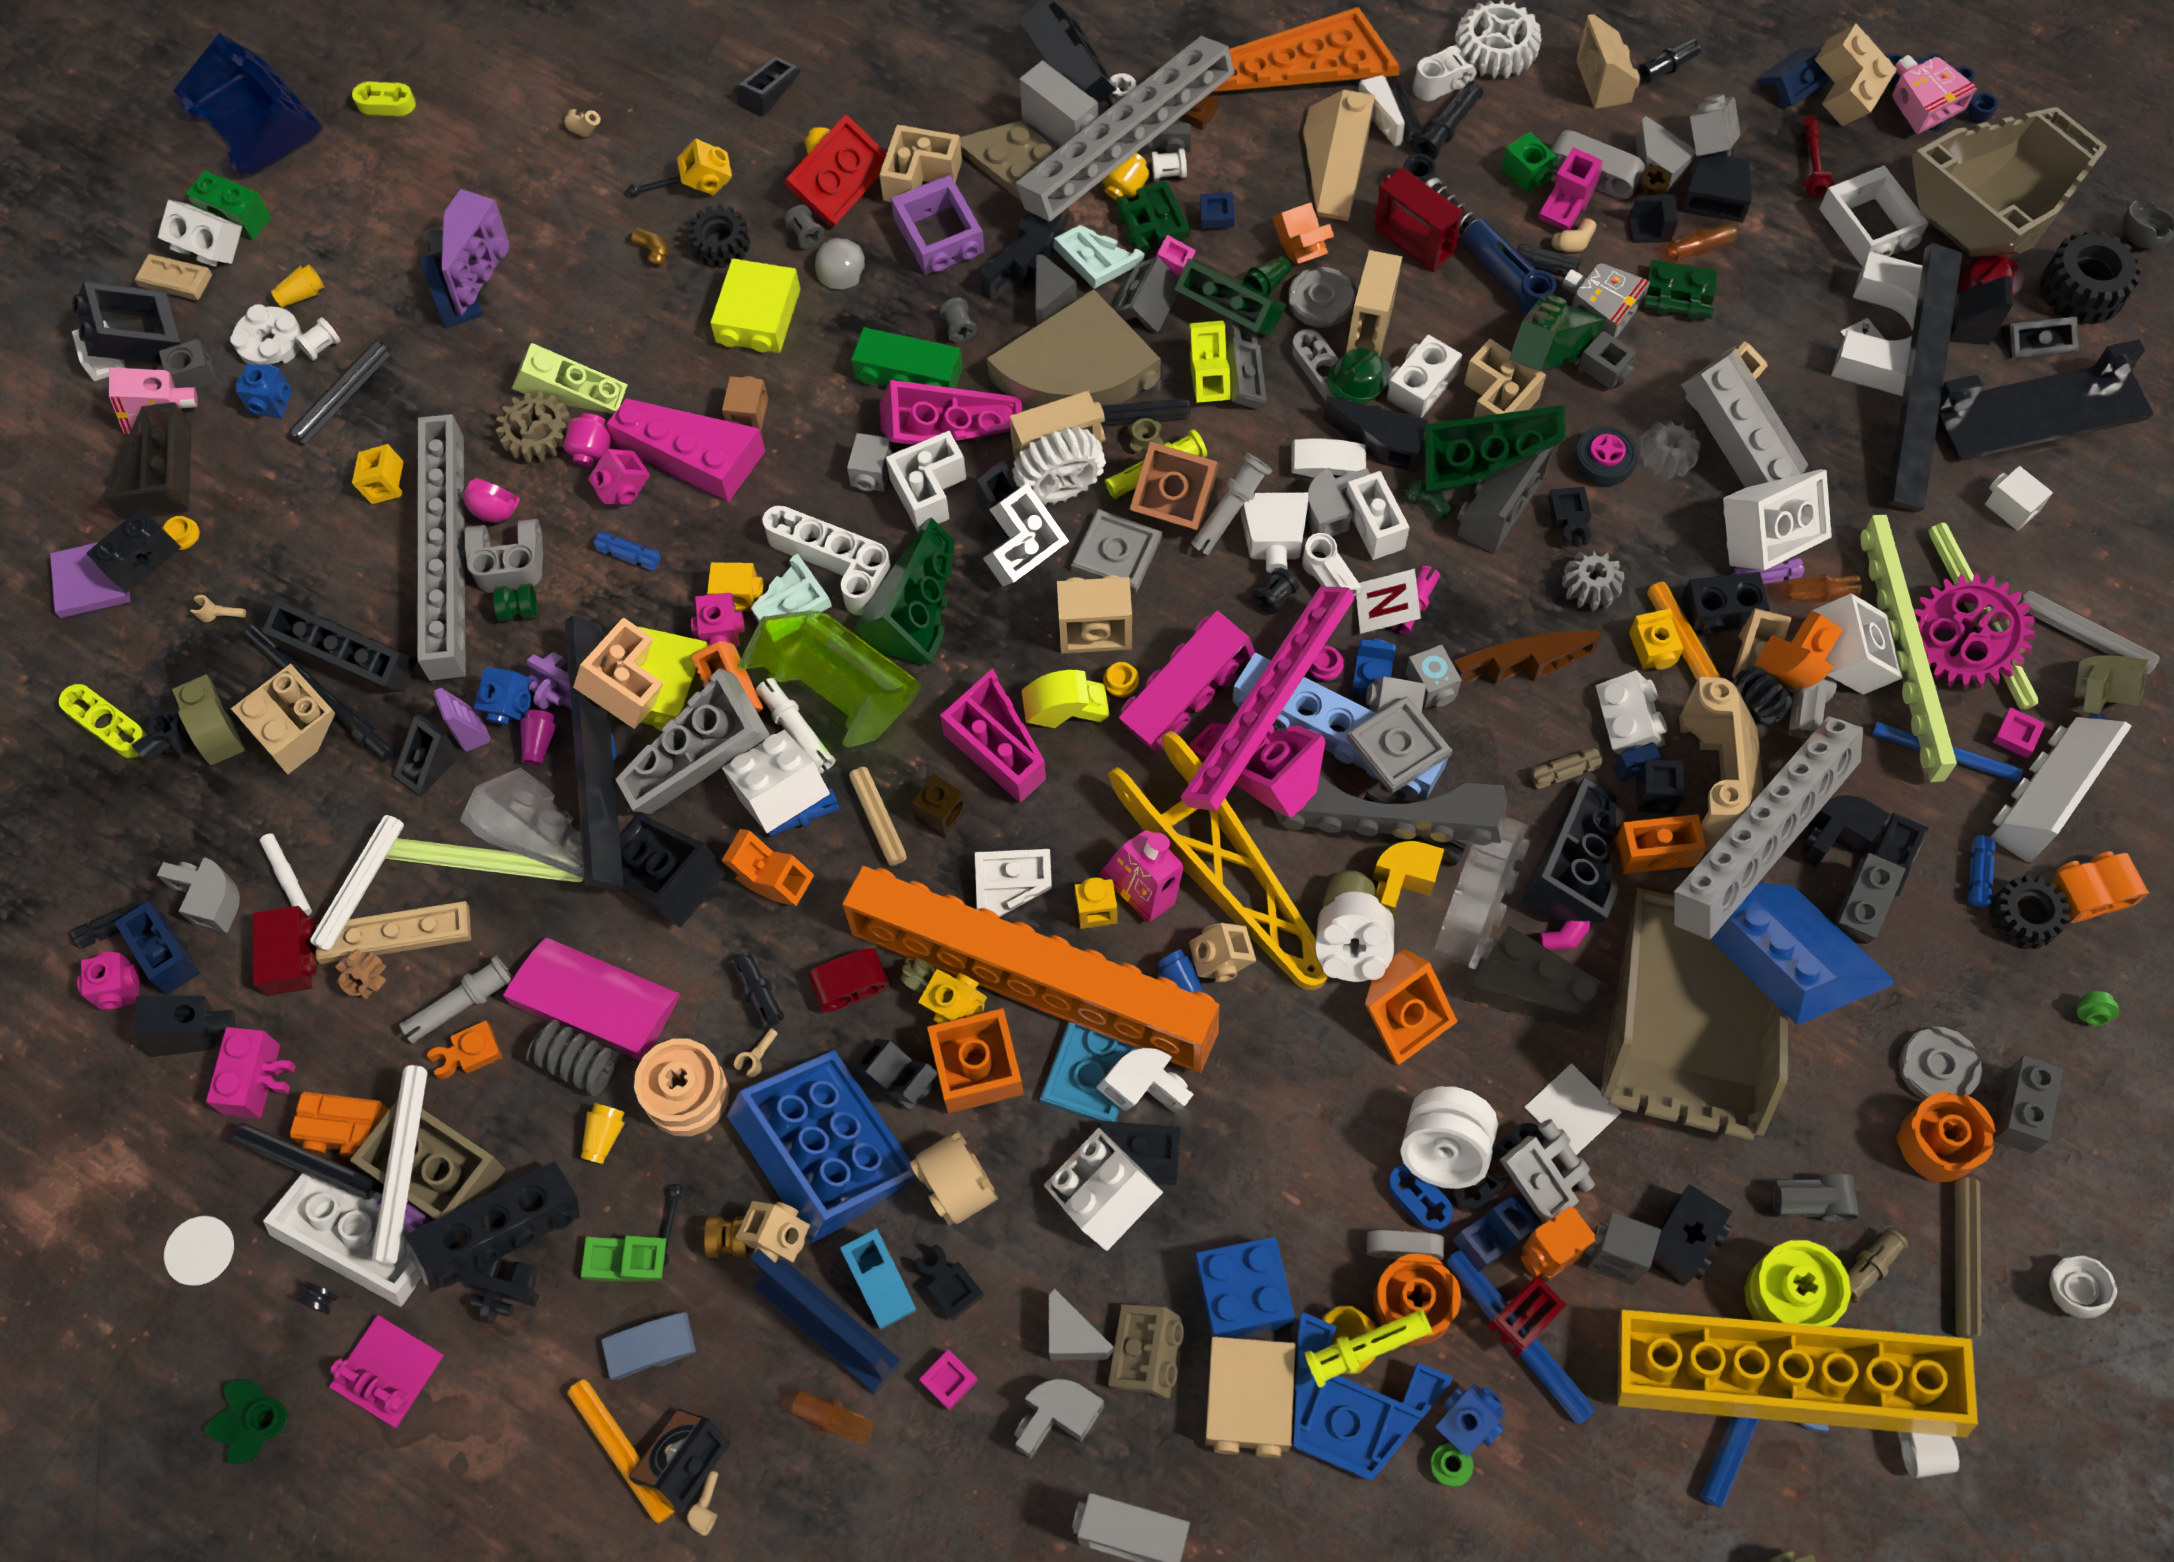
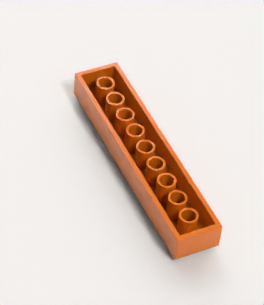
M862 866L842 904L852 936L913 960H924L935 969L955 977L960 972L977 981L980 987L1134 1048H1152L1163 1051L1172 1057L1169 1062L1201 1074L1219 1034V1003H1216L1206 993L1185 991L1178 988L1176 983L1167 978L1158 977L1155 979L1142 974L1137 967L1131 964L1121 963V965L1108 961L1101 953L1095 950L1086 949L1082 951L1072 947L1069 942L1059 936L1050 935L1046 937L1036 933L1032 927L1025 923L1016 921L1013 924L1002 920L995 912L989 909L980 908L977 910L966 906L962 900L953 895L946 894L943 897L930 892L928 887L919 882L910 881V883L899 880L886 869L876 868L874 870Z

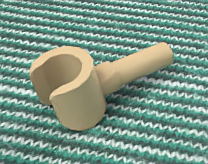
M197 595L193 599L203 608L200 610H190L202 622H211L217 616L242 618L246 616V609L215 605L205 595Z
M770 1028L751 1053L743 1052L735 1058V1069L740 1070L747 1060L752 1059V1068L748 1070L746 1075L748 1077L757 1076L762 1069L760 1059L778 1033Z
M711 1471L707 1476L701 1497H699L698 1503L691 1508L688 1514L691 1528L704 1536L709 1534L717 1518V1514L707 1509L711 1502L710 1500L718 1477V1473Z

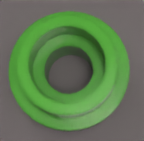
M2102 991L2084 994L2076 1008L2077 1016L2094 1026L2106 1025L2119 1016V1006L2114 1001L2113 996Z
M1453 1443L1441 1445L1432 1455L1431 1471L1435 1479L1442 1485L1458 1487L1466 1483L1473 1472L1471 1455L1465 1456ZM1446 1458H1456L1460 1464L1459 1471L1450 1472L1445 1466Z

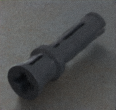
M1475 81L1467 82L1440 116L1434 117L1429 121L1427 130L1423 134H1419L1413 141V148L1417 154L1427 155L1433 160L1438 157L1443 144L1453 139L1455 127L1483 96V88L1480 84L1477 83L1473 90L1470 91Z

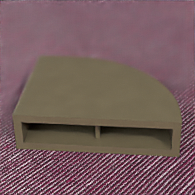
M1092 290L987 358L989 379L1001 391L1009 396L1018 397L1024 405L1036 408L1085 391H1089L1093 402H1099L1100 405L1123 403L1142 390L1152 388L1160 379L1161 359L1095 290Z

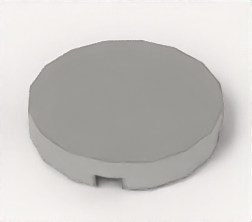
M1317 267V270L1309 272V269L1302 271L1292 281L1288 295L1289 308L1294 316L1306 325L1317 328L1332 327L1342 323L1351 314L1355 302V291L1349 278L1338 270L1328 267Z
M1932 1027L1931 1029L1915 1033L1902 1047L1899 1058L1901 1077L1909 1090L1922 1100L1939 1092L1969 1096L1980 1083L1982 1065L1981 1060L1978 1061V1057L1975 1054L1976 1049L1971 1041L1959 1032L1945 1027Z

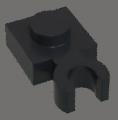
M1585 486L1550 490L1548 501L1554 527L1565 526L1562 534L1563 545L1570 547L1572 534L1579 535L1582 538L1583 545H1588L1591 531L1586 524L1590 522L1591 512Z
M935 1244L932 1249L935 1255L938 1256V1262L934 1266H926L920 1258H917L915 1262L922 1275L934 1278L935 1281L927 1286V1290L953 1322L982 1299L984 1293L959 1261L949 1269L944 1250Z

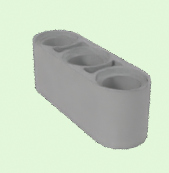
M1565 130L1559 134L1551 148V151L1556 155L1553 172L1558 173L1571 149L1575 147L1603 160L1601 174L1595 187L1596 190L1619 199L1631 197L1640 181L1642 172L1645 170L1644 162L1640 158L1575 131Z

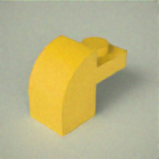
M1405 841L1389 847L1382 853L1377 861L1372 880L1379 881L1375 897L1379 899L1380 904L1390 910L1392 916L1394 915L1401 888L1431 896L1444 849L1422 842Z

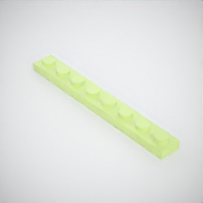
M1873 515L1866 529L1861 533V547L1868 554L1870 562L1869 576L1872 581H1875L1878 591V608L1888 616L1903 676V700L1906 704H1909L1912 714V733L1914 736H1918L1921 747V765L1924 769H1927L1930 782L1945 781L1957 764L1887 515Z

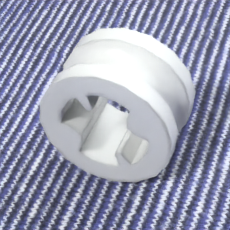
M1125 73L1112 76L1111 80L1117 90L1108 98L1110 102L1116 104L1136 88L1135 79Z

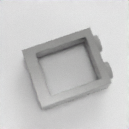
M1089 1493L1087 1504L1078 1503L1072 1528H1074L1073 1533L1078 1534L1079 1546L1133 1562H1181L1190 1522Z

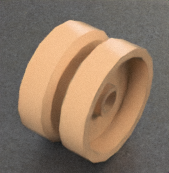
M671 1039L657 1044L643 1056L635 1072L634 1089L639 1104L660 1130L673 1136H694L709 1130L721 1119L728 1105L729 1085L719 1062L705 1045L691 1039Z

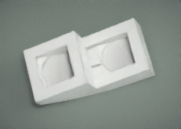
M1334 439L1294 440L1291 443V473L1315 478L1327 468H1330L1332 474L1338 476L1348 471L1365 469L1366 445Z

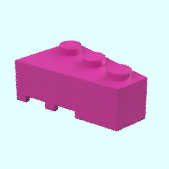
M993 668L940 715L943 735L1019 803L1025 800L1046 780L1045 761L1024 723L1022 724L1016 714L1010 698L1006 696Z

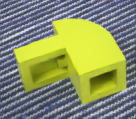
M1224 321L1190 323V365L1196 402L1231 400L1230 368L1226 359Z
M1063 670L1052 672L1037 678L1022 689L1027 723L1056 728L1072 716L1096 722H1102L1109 717L1105 685L1086 680L1085 671Z

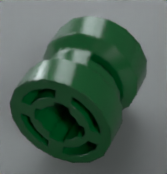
M520 584L516 590L510 589L508 586L494 588V608L499 622L511 621L514 617H518V615L523 619H535L537 617V598L533 584Z

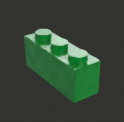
M865 327L862 330L852 357L855 379L869 385L879 384L888 386L890 380L956 388L963 369L961 348Z

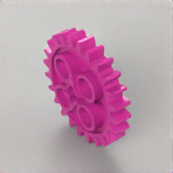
M1961 574L1958 578V585L1953 586L1948 579H1944V590L1942 592L1933 586L1930 588L1932 600L1925 597L1920 598V606L1923 610H1913L1918 621L1917 624L1930 669L1935 668L1934 680L1937 681L1946 675L1948 676V686L1951 687L1959 679L1962 680L1964 690L1968 689L1970 681L1976 680L1978 687L1983 689L1985 679L1990 678L1994 684L1998 685L2000 672L2008 677H2012L2013 668L2011 664L2020 667L2024 665V658L2021 654H2030L2032 645L2025 641L2034 640L2035 631L2027 629L2034 625V617L2024 616L2029 612V603L2017 605L2021 599L2020 591L2008 595V582L2002 584L1999 588L1994 587V576H1991L1986 584L1980 583L1979 574H1975L1972 583H1967L1965 577ZM1962 603H1971L1977 609L1970 613H1963L1957 607ZM1987 607H1992L1993 610L1989 611L1984 616V618L1980 620L1978 624V633H1970L1969 636L1966 638L1965 642L1963 643L1959 653L1956 656L1952 657L1950 653L1957 649V647L1960 646L1961 643L1964 641L1965 630L1971 631L1976 626V623L1979 621L1982 612ZM1994 622H2003L2009 628L2003 632H1994L1988 626ZM1940 631H1949L1954 635V638L1945 642L1937 640L1934 636ZM1972 650H1980L1986 654V657L1980 661H1973L1967 658L1966 654Z

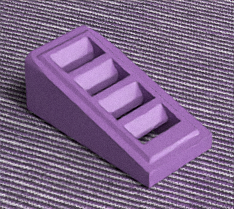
M443 688L434 690V696L443 719L462 750L467 752L490 742L491 738L483 717L476 709Z

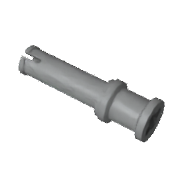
M1250 453L1245 454V462L1235 477L1228 479L1226 485L1228 490L1198 534L1190 542L1199 551L1203 549L1202 553L1206 555L1211 553V550L1244 502L1253 500L1255 497L1254 491L1264 476L1270 475L1273 471L1268 465Z
M495 955L491 958L492 963L473 975L468 973L463 976L464 979L461 980L462 984L405 1022H401L399 1024L405 1035L408 1033V1040L412 1044L416 1043L417 1040L474 1003L477 1005L487 1002L489 995L506 984L509 986L513 977L501 959Z

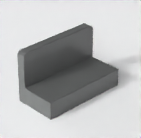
M1159 257L1138 263L1113 310L1124 321L1137 317L1152 333L1159 332L1179 293L1174 290L1179 278Z

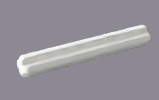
M385 815L312 935L311 943L314 946L325 951H330L404 827V824L397 818Z

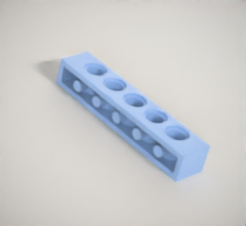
M1257 653L1253 654L1234 685L1232 702L1238 708L1241 707L1271 660ZM1303 677L1272 726L1278 730H1287L1289 726H1301L1322 735L1325 739V750L1333 753L1339 761L1346 764L1353 763L1365 769L1371 777L1379 780L1346 739L1348 732L1377 713ZM1301 709H1307L1312 711L1314 714L1310 716H1304L1300 714L1298 711ZM1339 725L1345 728L1346 731L1335 732L1330 727ZM1448 758L1403 786L1400 790L1408 796H1418L1427 800L1444 770Z

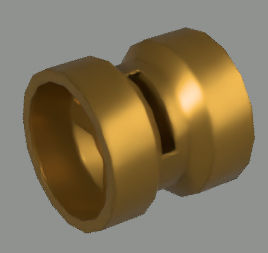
M722 1217L707 1218L704 1238L707 1258H720L723 1254H732L735 1258L749 1257L751 1247L735 1239L745 1217H736L733 1221H724Z

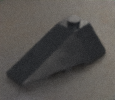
M1585 777L1582 779L1536 864L1520 901L1552 921L1604 922L1608 918L1618 892V882L1613 877V866L1617 863V852H1613V835L1617 832L1616 797Z

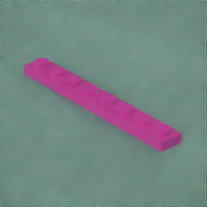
M1319 587L1182 794L1181 799L1186 807L1211 811L1218 810L1355 599L1350 588Z

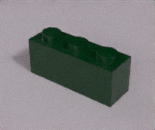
M1189 258L1174 289L1257 333L1273 335L1287 305L1205 262Z

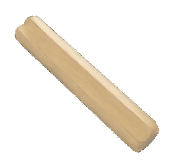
M863 766L852 770L849 774L850 780L887 863L890 866H895L904 862L907 858L906 852L868 768Z

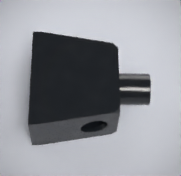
M1733 147L1730 150L1702 155L1681 212L1743 223L1752 201L1749 161L1744 158L1734 157L1735 151Z
M136 996L134 1034L150 1057L211 1050L214 1046V1034L225 1033L226 1027L235 1028L234 1010L213 1011L204 996Z

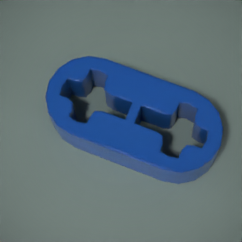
M1400 1164L1394 1168L1389 1177L1388 1189L1396 1202L1423 1231L1434 1234L1445 1230L1453 1216V1209L1449 1200L1435 1185L1426 1183L1412 1174L1405 1164ZM1400 1175L1405 1179L1410 1176L1415 1179L1413 1188L1419 1194L1418 1197L1409 1188L1404 1190L1398 1188ZM1422 1200L1432 1209L1439 1206L1443 1210L1440 1215L1441 1222L1435 1218L1431 1221L1425 1218L1428 1210L1421 1202Z

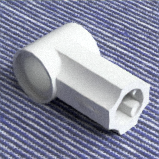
M1317 533L1310 536L1305 544L1302 558L1304 570L1309 575L1314 576L1321 586L1350 588L1354 596L1360 593L1361 585L1338 554L1335 540L1325 533ZM1321 552L1325 554L1327 557L1318 558L1315 557L1312 553Z

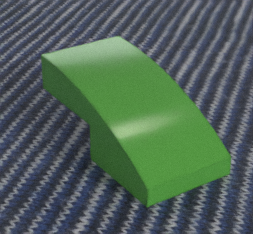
M626 1236L625 1239L586 1237L581 1278L582 1280L620 1282L662 1280L667 1240L666 1238Z

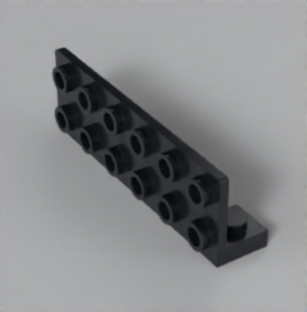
M2140 339L2106 347L2096 364L2092 367L1982 391L1980 390L1983 384L1978 374L1945 381L1942 387L1938 420L1956 458L1962 461L2150 419L2153 411L2132 372L2137 361L2144 353L2145 348Z

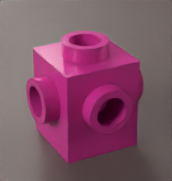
M607 449L588 480L604 504L631 505L650 477V474L634 451Z
M732 593L696 596L697 617H691L694 639L700 638V640L706 641L708 647L719 641H725L734 644L735 647H740L739 633L745 632L742 611L737 612Z
M113 951L101 952L95 958L81 960V974L78 975L77 986L82 997L86 998L101 1011L136 1004V996H139L140 973L135 964L130 962L121 953Z

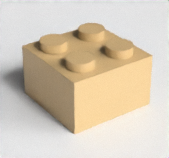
M1110 575L1102 579L1084 580L1075 577L1069 578L1066 581H1057L1061 654L1132 650V607L1129 577L1120 578Z

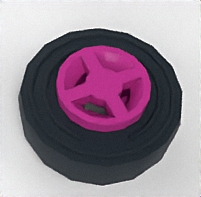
M1598 426L1588 430L1578 440L1574 452L1575 467L1580 475L1590 483L1600 486H1614L1624 482L1633 473L1638 459L1637 446L1631 436L1623 430L1611 426Z

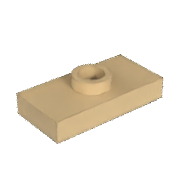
M148 254L134 280L142 288L162 291L198 301L212 274L207 267Z

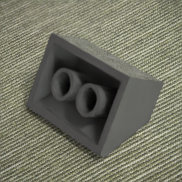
M1554 447L1492 474L1489 478L1481 479L1474 491L1475 499L1472 503L1466 501L1457 516V520L1461 522L1458 536L1494 555L1545 479Z

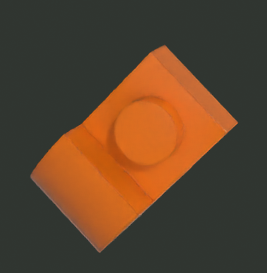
M1311 202L1272 217L1279 240L1293 263L1300 264L1328 253L1324 240L1332 238L1334 235L1330 224L1319 227Z
M1810 611L1792 642L1772 635L1754 666L1763 668L1781 684L1790 688L1805 689L1811 687L1825 678L1834 667L1826 661V658L1843 632V629L1823 615Z
M739 830L722 858V861L738 874L735 878L738 882L753 892L782 904L797 906L814 877V874L793 855L772 851L749 830Z

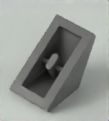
M1036 255V320L1038 326L1077 300L1076 281L1044 255Z

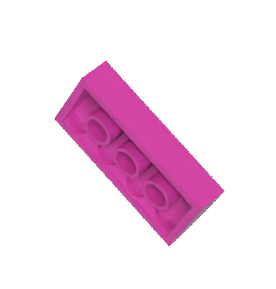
M546 937L523 963L503 996L513 1007L548 1022L557 1020L562 1028L569 1026L576 1034L582 1033L590 1040H595L604 1046L641 1061L643 1056L656 1043L680 994Z

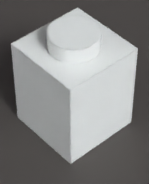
M2019 466L2010 475L2002 473L1991 484L1989 489L1992 491V494L1985 505L2018 531L2041 511L2053 492Z

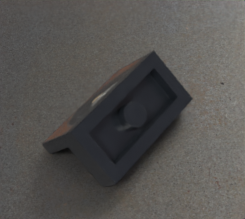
M677 1409L631 1472L629 1479L636 1485L654 1491L671 1510L682 1514L730 1445V1441L709 1418Z

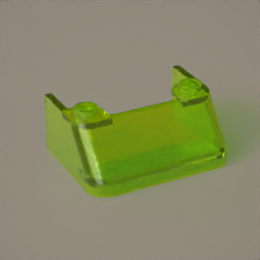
M814 610L763 616L738 664L743 670L763 666L768 670L770 677L783 683L788 680L800 679L846 713L848 718L845 726L849 731L842 744L847 748L876 741L913 702L921 688V684L909 673L832 617Z

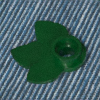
M238 1380L224 1385L225 1398L230 1407L213 1418L204 1428V1432L213 1440L229 1445L227 1451L228 1464H243L253 1460L260 1454L267 1440L274 1439L282 1433L288 1421L287 1409L281 1401L267 1398L262 1387L257 1383ZM272 1412V1423L264 1427L262 1424L263 1417L267 1413Z

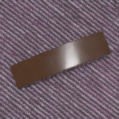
M1598 630L1555 632L1523 637L1493 645L1454 660L1453 665L1462 680L1460 687L1486 674L1497 685L1524 671H1527L1533 682L1594 654L1602 635Z

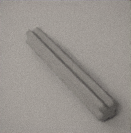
M2026 591L2018 605L2029 603L2028 614L2108 655L2149 660L2147 674H2150L2159 662L2160 657L2157 654L2033 591Z

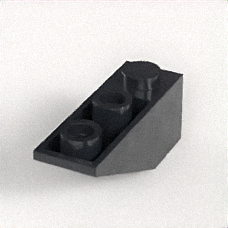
M1327 396L1323 418L1326 422L1352 442L1365 444L1366 453L1380 464L1415 472L1424 441L1427 419L1419 418L1414 414H1402L1385 410L1380 406H1368L1352 402L1346 398Z

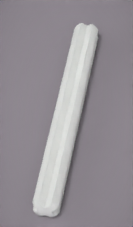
M416 1065L406 1066L402 1074L372 1256L373 1261L379 1264H395L398 1259L427 1078V1071L424 1067Z

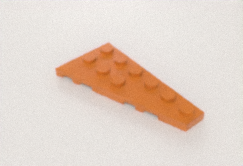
M1357 7L1229 49L1235 74L1212 92L1373 78L1381 75L1384 77L1399 75V64L1360 8Z

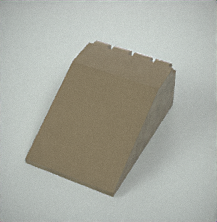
M1637 887L1632 904L1606 1045L1601 1096L1609 1098L1608 1106L1637 1112L1638 1107L1643 1106L1644 1115L1675 1123L1679 1116H1683L1684 1125L1715 1133L1718 1130V1126H1723V1135L1752 1142L1755 1135L1764 1136L1787 1084L1788 1016L1712 940L1675 926V896Z

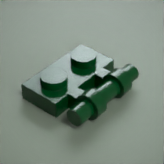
M1167 180L1137 189L1136 201L1129 203L1126 196H1120L1115 200L1118 208L1117 216L1120 222L1127 227V237L1130 244L1143 253L1148 252L1150 249L1147 242L1149 238L1155 237L1160 247L1167 235L1178 241L1190 237V228ZM1144 215L1147 223L1139 225L1137 217Z
M1651 259L1647 280L1650 281L1646 293L1648 295L1645 297L1644 308L1654 309L1657 314L1663 315L1672 312L1684 314L1688 319L1697 320L1698 317L1711 319L1714 310L1712 302L1715 297L1718 270Z

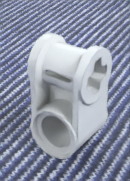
M1450 46L1442 52L1425 57L1419 61L1413 84V93L1418 99L1423 101L1435 100L1449 92L1464 88L1467 82L1474 79L1476 69L1472 64L1465 62L1461 57V50L1457 46Z
M1898 1432L1902 1446L1903 1461L1912 1478L1958 1471L1959 1456L1951 1436Z

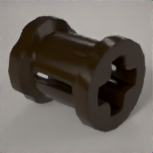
M1659 166L1647 167L1642 172L1640 178L1642 185L1637 189L1635 196L1665 195L1664 190L1668 188L1671 181L1669 172Z

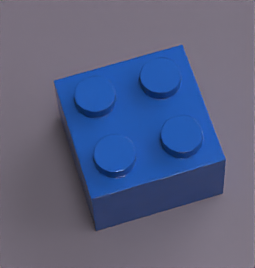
M1276 1237L1196 1253L1195 1266L1211 1339L1212 1337L1236 1339L1292 1327L1295 1315Z

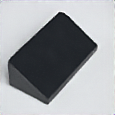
M2077 317L2001 326V332L2010 358L2079 351Z

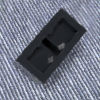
M1760 572L1689 579L1681 596L1686 617L1695 633H1704L1706 635L1718 634L1723 630H1742L1754 608L1765 611L1770 610ZM1739 602H1744V603H1746L1748 606H1744V605L1740 604ZM1703 605L1709 606L1713 610H1708Z

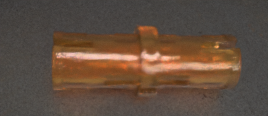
M1727 221L1712 228L1706 229L1702 227L1696 229L1694 234L1669 241V255L1676 262L1698 253L1701 255L1710 253L1711 249L1737 240L1736 226H1732V221Z

